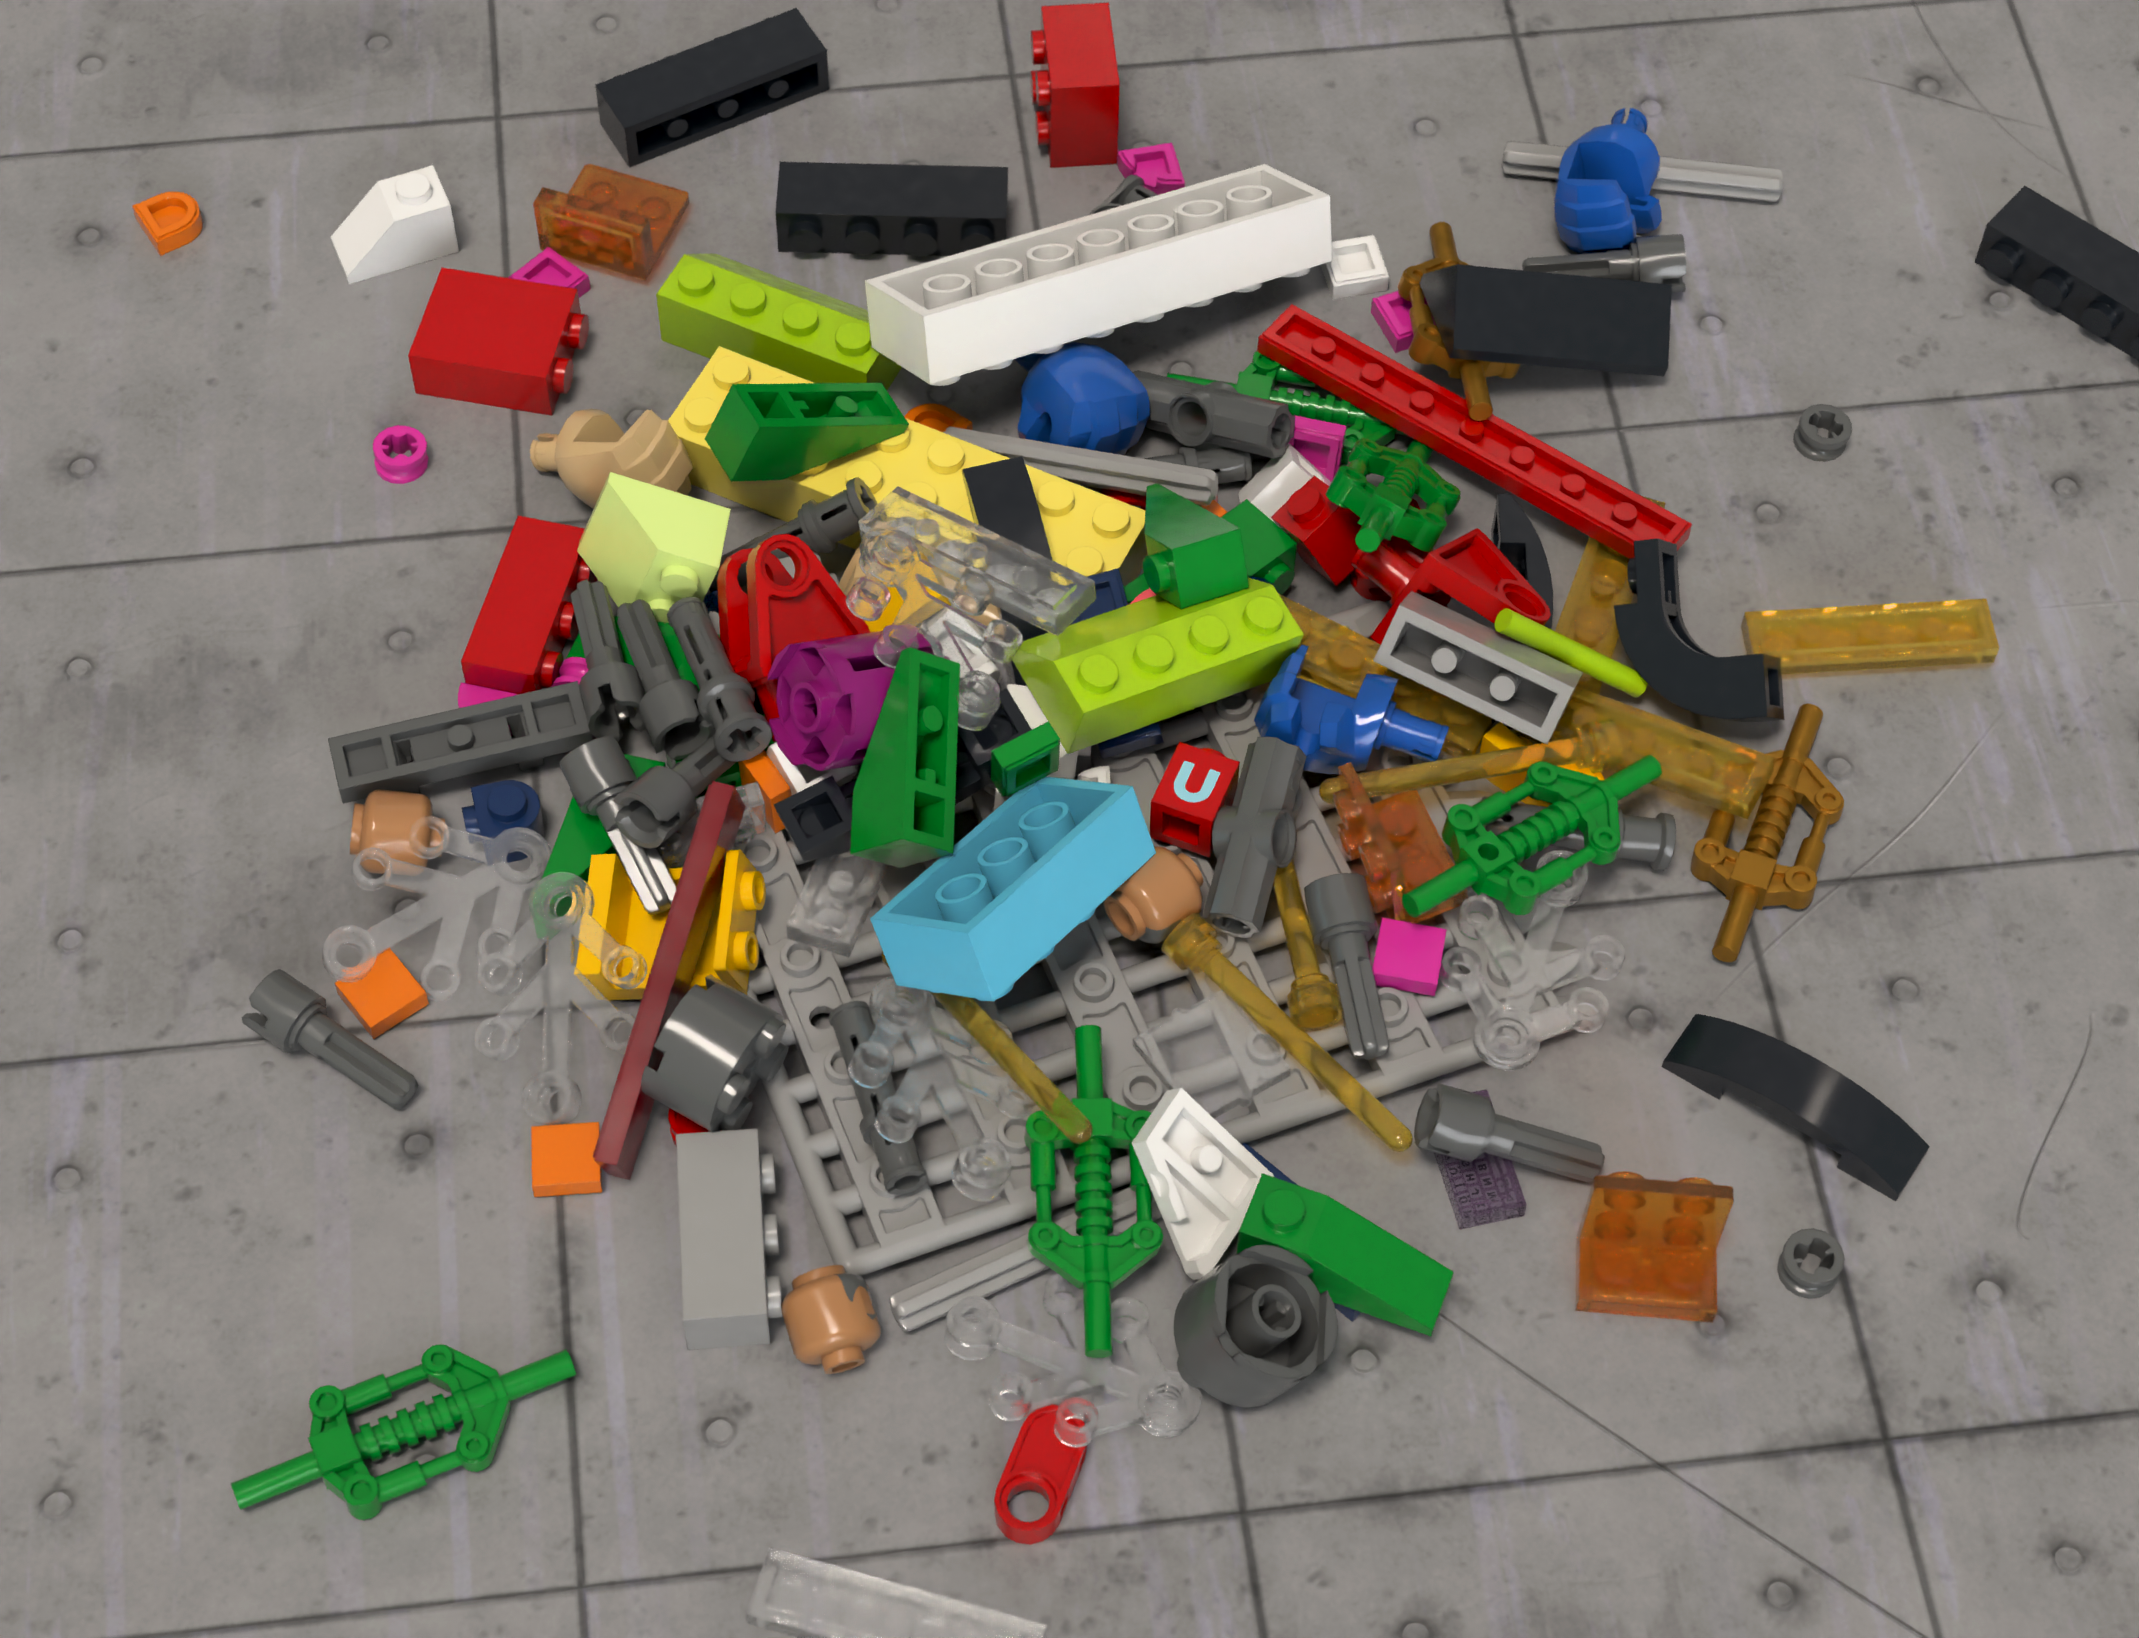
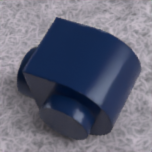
M504 780L471 787L474 805L462 807V813L469 845L482 843L487 867L523 860L539 850L545 839V826L540 800L532 787L516 780Z

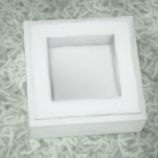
M1374 235L1332 242V261L1320 265L1332 300L1388 291L1389 275Z

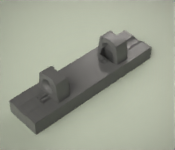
M578 681L331 737L328 738L339 792L344 804L366 799L369 793L379 789L420 794L419 786L516 763L519 764L521 771L544 766L543 757L572 751L593 739L588 727ZM410 748L412 749V753H413V757H414V762H413V759H412V755H411Z

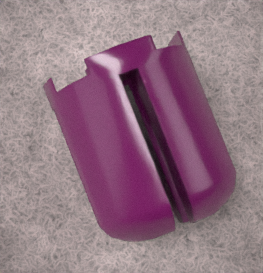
M907 627L788 644L776 655L768 674V680L778 679L776 700L779 718L769 719V724L778 747L794 766L806 764L817 771L862 764L901 651L911 647L941 657L939 647L929 636Z

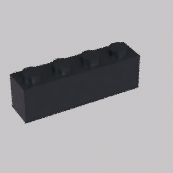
M794 8L596 84L600 124L630 168L829 90L827 50L799 10Z
M817 162L779 163L776 200L778 252L951 256L1007 239L1008 167Z
M2024 186L1987 223L1975 263L2139 362V252Z

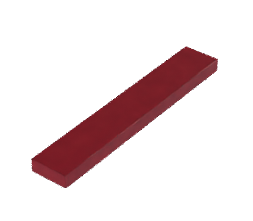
M712 781L705 795L593 1153L594 1161L608 1175L628 1180L632 1176L655 1099L642 1092V1075L645 1066L658 1071L663 1059V1052L656 1049L654 1045L669 1017L689 991L722 885L726 852L733 849L746 807L735 786Z

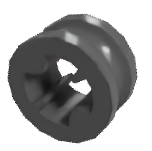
M1812 405L1802 413L1799 425L1794 432L1793 443L1797 451L1813 461L1826 462L1835 460L1842 455L1846 448V443L1852 434V423L1842 410L1832 405ZM1818 428L1829 430L1828 438L1817 435Z
M1814 1228L1801 1229L1792 1234L1783 1247V1252L1779 1257L1777 1266L1779 1279L1786 1289L1796 1296L1808 1299L1820 1298L1830 1293L1837 1284L1838 1277L1844 1266L1845 1257L1843 1249L1838 1241L1825 1231ZM1808 1253L1821 1258L1819 1267L1815 1270L1814 1274L1807 1273L1800 1268Z

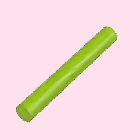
M1505 608L1501 610L1495 619L1494 627L1497 632L1628 695L1639 697L1647 688L1648 683L1638 671L1511 609Z

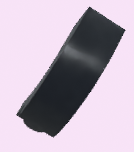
M1658 538L1634 541L1635 557L1629 559L1627 574L1630 589L1633 594H1637V603L1614 605V613L1619 637L1625 652L1642 678L1664 698L1696 714L1738 722L1785 720L1781 658L1763 653L1715 657L1702 649L1690 636L1681 614L1677 545Z

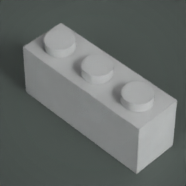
M1413 591L1399 604L1373 660L1394 672L1545 744H1548L1583 674V672Z
M758 1128L676 1134L682 1321L687 1350L771 1344L769 1318L782 1317L780 1276L767 1277L766 1256L779 1255L777 1214L764 1215L763 1195L776 1194L774 1153L761 1154Z

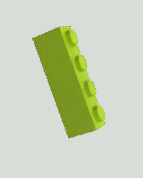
M716 253L684 254L656 293L661 340L710 359L720 346L813 383H882L886 390L889 389L902 366L872 348L868 310Z
M1248 577L1249 588L1183 609H1180L1159 595H1155L1010 646L1008 654L1045 717L1059 736L1067 754L1272 681L1285 659L1297 651L1304 634L1272 584Z

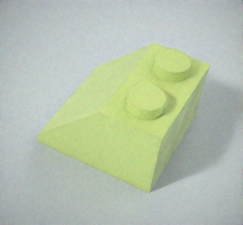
M610 472L581 536L577 552L596 578L606 586L608 594L618 608L623 603H633L641 599L650 605L657 622L669 623L667 614L669 608L675 602L686 597H697L703 602L720 567L731 509Z

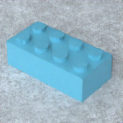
M1044 777L1017 791L954 845L953 854L940 857L870 918L896 985L927 990L932 993H945L993 1002L1009 993L1014 983L1035 963L1049 956L1059 941L1078 924L1092 917L1095 909L1156 854L1133 786Z

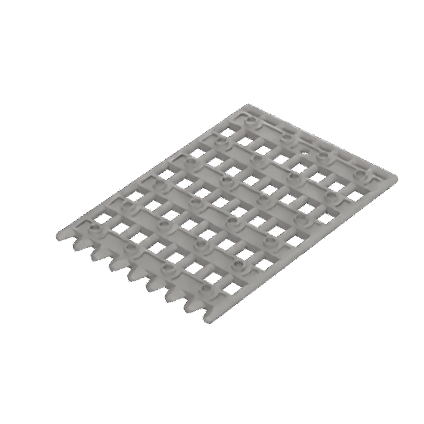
M1377 600L1299 624L1298 626L1304 634L1299 647L1301 645L1309 646L1303 664L1309 676L1302 679L1356 699L1366 674L1385 675L1398 679V681L1405 677L1374 662L1373 660L1379 647H1369L1365 640L1373 634L1390 609L1389 605L1386 602ZM1256 686L1193 709L1195 713L1160 723L1164 743L1102 759L1098 744L1091 746L1090 756L1078 755L1075 776L1094 767L1109 766L1111 784L1133 786L1150 834L1151 800L1165 773L1155 751L1206 735L1214 750L1221 752L1227 758L1240 762V778L1248 745L1255 743L1257 737H1261L1254 718L1266 690L1259 692ZM1429 693L1393 694L1391 701L1397 702L1395 708L1408 712L1411 715L1434 722L1442 714L1443 702L1442 698L1438 695ZM1445 741L1434 766L1412 755L1381 745L1380 750L1373 749L1366 769L1359 771L1358 774L1311 789L1308 788L1303 776H1301L1292 810L1297 829L1295 852L1287 867L1277 868L1273 886L1281 885L1294 912L1263 922L1261 932L1254 933L1252 938L1231 937L1219 930L1210 929L1202 920L1214 875L1206 856L1151 838L1155 847H1164L1176 855L1183 853L1189 856L1198 866L1203 877V885L1199 887L1202 894L1201 912L1191 922L1168 937L1175 952L1120 969L1108 940L1123 935L1115 928L1107 914L1096 917L1094 913L1092 917L1078 924L1059 941L1049 956L1035 963L1042 964L1054 992L1000 1010L997 1009L993 1001H980L975 998L945 993H932L927 990L898 986L896 983L851 997L839 969L884 954L875 930L829 945L818 916L871 899H875L880 910L939 858L898 868L856 856L864 875L807 893L796 865L812 860L803 861L793 841L786 842L782 830L775 834L750 798L742 799L746 807L732 850L741 849L756 870L762 873L766 888L764 907L756 911L754 929L758 940L759 956L763 966L749 972L747 995L758 1001L757 995L774 991L785 1018L783 1022L786 1024V1029L780 1042L786 1046L795 1044L807 1073L789 1079L785 1066L782 1064L779 1071L769 1082L762 1078L761 1080L834 1265H843L846 1273L862 1276L1036 1216V1192L1030 1189V1150L1024 1141L1027 1119L1034 1112L1042 1110L1032 1088L1076 1074L1075 1046L1021 1064L1009 1034L1062 1016L1066 1017L1074 1037L1075 1029L1079 1026L1095 1025L1101 1028L1104 1098H1112L1113 1102L1133 1111L1145 1110L1152 1113L1167 1090L1182 1088L1191 1097H1195L1237 1082L1251 1113L1220 1123V1125L1240 1144L1260 1139L1601 1020L1606 1011L1601 998L1594 995L1555 996L1551 989L1554 984L1577 967V947L1562 942L1527 944L1523 934L1549 915V896L1543 894L1538 897L1533 910L1529 914L1515 915L1504 907L1503 902L1484 893L1478 895L1471 887L1431 909L1438 925L1432 927L1447 929L1443 950L1451 948L1465 977L1437 986L1435 996L1419 993L1413 994V992L1397 990L1391 987L1377 986L1390 1047L1387 1053L1368 1060L1373 1070L1372 1072L1319 1089L1305 1059L1348 1045L1343 1018L1293 1035L1280 1010L1279 1005L1329 988L1333 989L1339 1001L1329 951L1315 945L1312 940L1304 891L1308 884L1329 875L1352 873L1347 864L1348 861L1398 846L1411 873L1368 887L1370 901L1374 912L1401 904L1403 894L1455 865L1451 847L1443 841L1441 834L1449 809L1457 804L1473 806L1480 802L1484 796L1489 797L1492 795V793L1481 790L1446 792L1442 784L1467 765L1469 759L1468 746L1460 742ZM862 764L854 765L857 773L853 780L858 778ZM990 782L970 797L956 804L955 815L973 810L978 824H980L994 811L996 792L994 783ZM1372 796L1385 823L1334 839L1321 812ZM700 813L694 814L685 825L667 839L677 868H683ZM1378 923L1376 933L1367 942L1372 966L1380 930ZM1306 935L1320 964L1267 982L1253 953ZM1186 975L1200 1004L1145 1023L1132 993ZM1478 1000L1493 1030L1441 1048L1426 1018ZM864 1001L870 1006L871 1017L875 1018L919 1003L931 1032L882 1048L889 1064L890 1073L942 1057L954 1087L901 1105L910 1108L915 1122L914 1128L965 1111L978 1142L921 1161L928 1175V1179L922 1187L906 1194L894 1195L888 1193L883 1183L884 1177L873 1145L864 1142L859 1127L863 1115L852 1082L848 1076L847 1067L833 1026L820 1029L811 1024V1019L818 1013L830 1014L835 1008L844 1003ZM1211 1028L1225 1058L1170 1077L1157 1046ZM817 1098L829 1129L811 1134L800 1104ZM1055 1149L1056 1189L1051 1192L1052 1210L1078 1201L1075 1198L1074 1188L1078 1182L1075 1181L1074 1174L1070 1175L1059 1149ZM1125 1149L1127 1156L1108 1163L1112 1170V1178L1108 1181L1112 1184V1189L1130 1183L1128 1149ZM839 1154L851 1185L834 1191L822 1159ZM989 1167L1002 1199L942 1218L930 1187ZM862 1210L874 1242L857 1248L844 1216Z

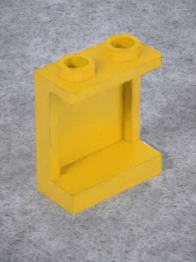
M741 849L727 850L722 885L689 990L695 984L707 990L705 977L713 975L747 995L749 972L756 969L759 959L758 940L754 933L756 911L764 907L766 888L762 873L756 870ZM617 854L591 855L575 971L578 979L599 1001L642 999L669 914V910L655 915H650L645 911ZM668 868L676 885H678L683 868Z

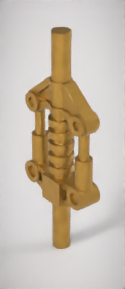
M1438 222L1432 225L1429 230L1435 258L1405 269L1398 284L1399 295L1411 301L1412 304L1409 315L1414 337L1408 354L1418 363L1424 365L1435 364L1447 370L1449 377L1462 379L1469 415L1473 420L1483 421L1488 419L1493 412L1485 377L1497 375L1506 379L1514 378L1521 364L1449 358L1438 328L1434 325L1430 308L1425 304V296L1419 283L1422 275L1457 264H1469L1458 258L1451 226L1446 222Z
M1803 704L1800 706L1784 751L1777 750L1732 761L1725 766L1721 779V787L1725 792L1719 810H1715L1712 813L1704 837L1695 844L1690 868L1692 874L1701 881H1710L1726 895L1725 899L1730 900L1712 949L1714 957L1723 962L1736 961L1755 908L1762 910L1763 906L1786 905L1792 909L1799 910L1808 907L1813 900L1817 884L1816 874L1825 851L1823 839L1828 825H1832L1840 819L1844 807V799L1841 793L1816 764L1808 758L1823 718L1822 710L1813 704ZM1760 792L1763 793L1761 804L1756 812V817L1752 823L1744 848L1740 849V852L1727 848L1726 845L1735 823L1733 812L1738 798ZM1800 804L1814 819L1810 835L1802 840L1793 867L1776 864L1783 840L1788 831L1787 828L1792 819V814L1795 811L1796 805Z

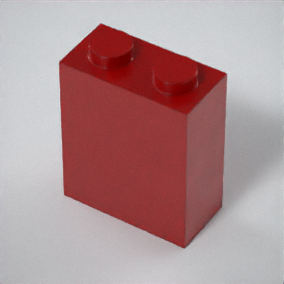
M441 267L408 354L416 394L552 416L560 393L567 394L570 390L573 379L572 358L575 349L582 350L588 337L589 318L588 315L581 314L578 289Z

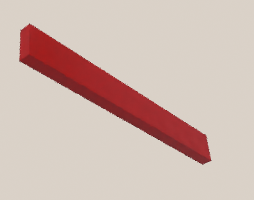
M1293 304L1258 338L1257 351L1629 559L1635 557L1634 541L1658 538L1676 544L1678 551L1689 538L1692 527L1690 522L1493 414L1483 421L1473 420L1469 415L1466 399Z

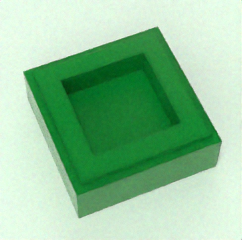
M1048 721L991 750V780L1002 797H1008L1058 771L1060 738Z

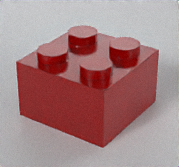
M1109 2L1041 6V30H1031L1033 65L1041 64L1040 70H1031L1032 104L1043 106V111L1035 112L1037 145H1047L1050 168L1117 164L1120 82Z

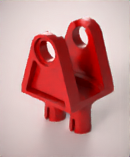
M1478 528L1436 550L1433 549L1431 552L1419 550L1407 540L1392 535L1390 541L1384 538L1377 550L1373 552H1364L1359 549L1351 562L1355 569L1360 570L1392 597L1390 600L1391 608L1370 636L1379 645H1381L1399 604L1411 591L1447 607L1451 597H1453L1492 623H1495L1497 615L1505 608L1511 609L1541 625H1545L1551 616L1550 608L1544 599L1487 535Z
M789 534L773 535L759 543L755 548L741 549L728 556L719 568L717 587L720 641L724 645L725 652L735 673L746 678L752 687H755L768 722L769 719L779 718L776 700L778 679L768 680V674L776 655L788 644L870 633L868 625L810 547L799 537ZM780 549V551L790 556L795 567L794 578L791 577L771 551ZM747 562L748 594L742 591L737 577L741 564ZM772 732V741L775 742L776 740Z

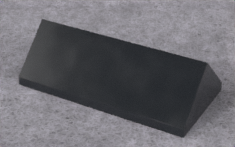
M1459 264L1425 273L1419 284L1449 358L1664 376L1668 369L1672 284Z

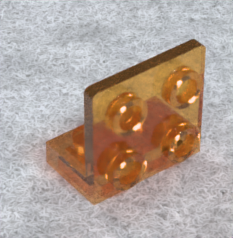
M586 164L568 194L542 187L533 202L540 250L543 251L550 247L563 257L646 281L689 205V194L680 189L593 164Z
M1349 762L1339 766L1341 790L1333 793V800L1342 823L1337 825V831L1348 858L1351 861L1360 858L1368 875L1364 877L1374 911L1379 913L1386 910L1390 919L1417 924L1467 904L1468 893L1467 889L1416 918L1407 913L1402 904L1403 894L1454 866V863L1415 787L1372 804L1352 763Z
M1615 1172L1607 1176H1595L1576 1237L1575 1311L1713 1323L1717 1313V1246L1734 1202L1733 1187L1714 1185L1707 1179L1697 1177L1684 1178L1676 1182L1645 1179L1643 1176L1633 1172Z

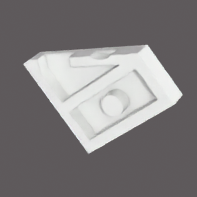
M1182 1088L1166 1091L1132 1141V1145L1184 1271L1192 1280H1198L1215 1268L1239 1231L1262 1173L1272 1177L1274 1175Z

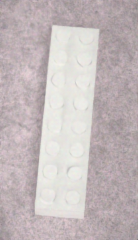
M1263 164L865 280L871 346L927 384L945 386L956 383L960 380L961 375L980 369L996 370L1008 367L1012 364L1013 359L1032 353L1049 354L1057 352L1065 343L1084 337L1102 338L1109 336L1114 332V328L1126 324L1158 321L1164 317L1165 312L1178 308L1203 307L1211 304L1214 297L1233 291H1255L1262 286L1263 282L1272 279L1300 277L1309 273L1311 267L1332 261L1330 195Z

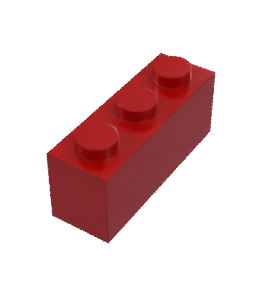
M517 516L461 659L465 683L523 694L552 687L555 679L560 677L559 669L564 661L562 651L567 639L574 640L579 631L571 593L577 589V583L587 579L590 583L597 582L596 576L577 552L579 541L585 528Z

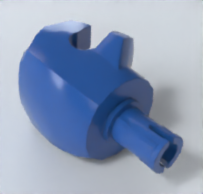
M1625 108L1618 110L1613 115L1611 124L1594 127L1573 141L1562 156L1554 192L1555 220L1561 240L1577 254L1604 253L1610 250L1629 249L1630 243H1634L1636 233L1644 234L1654 231L1662 221L1659 200L1649 195L1660 171V156L1655 144L1645 134L1648 127L1646 116L1636 109L1630 108L1627 121L1624 124Z
M1071 342L1064 344L1059 351L1054 353H1032L1015 359L1028 372L1021 388L1020 399L1022 407L1017 426L1019 438L1124 455L1129 448L1137 444L1150 416L1149 397L1147 390L1138 378L1115 355L1096 345Z
M1301 645L1295 653L1293 652L1282 663L1276 677L1272 679L1254 718L1261 737H1275L1286 743L1299 746L1307 756L1303 770L1324 774L1352 773L1365 770L1373 749L1380 750L1381 745L1412 755L1435 766L1449 727L1430 720L1427 721L1395 708L1397 702L1391 700L1398 679L1385 675L1366 674L1355 699L1299 678L1309 647L1306 645Z

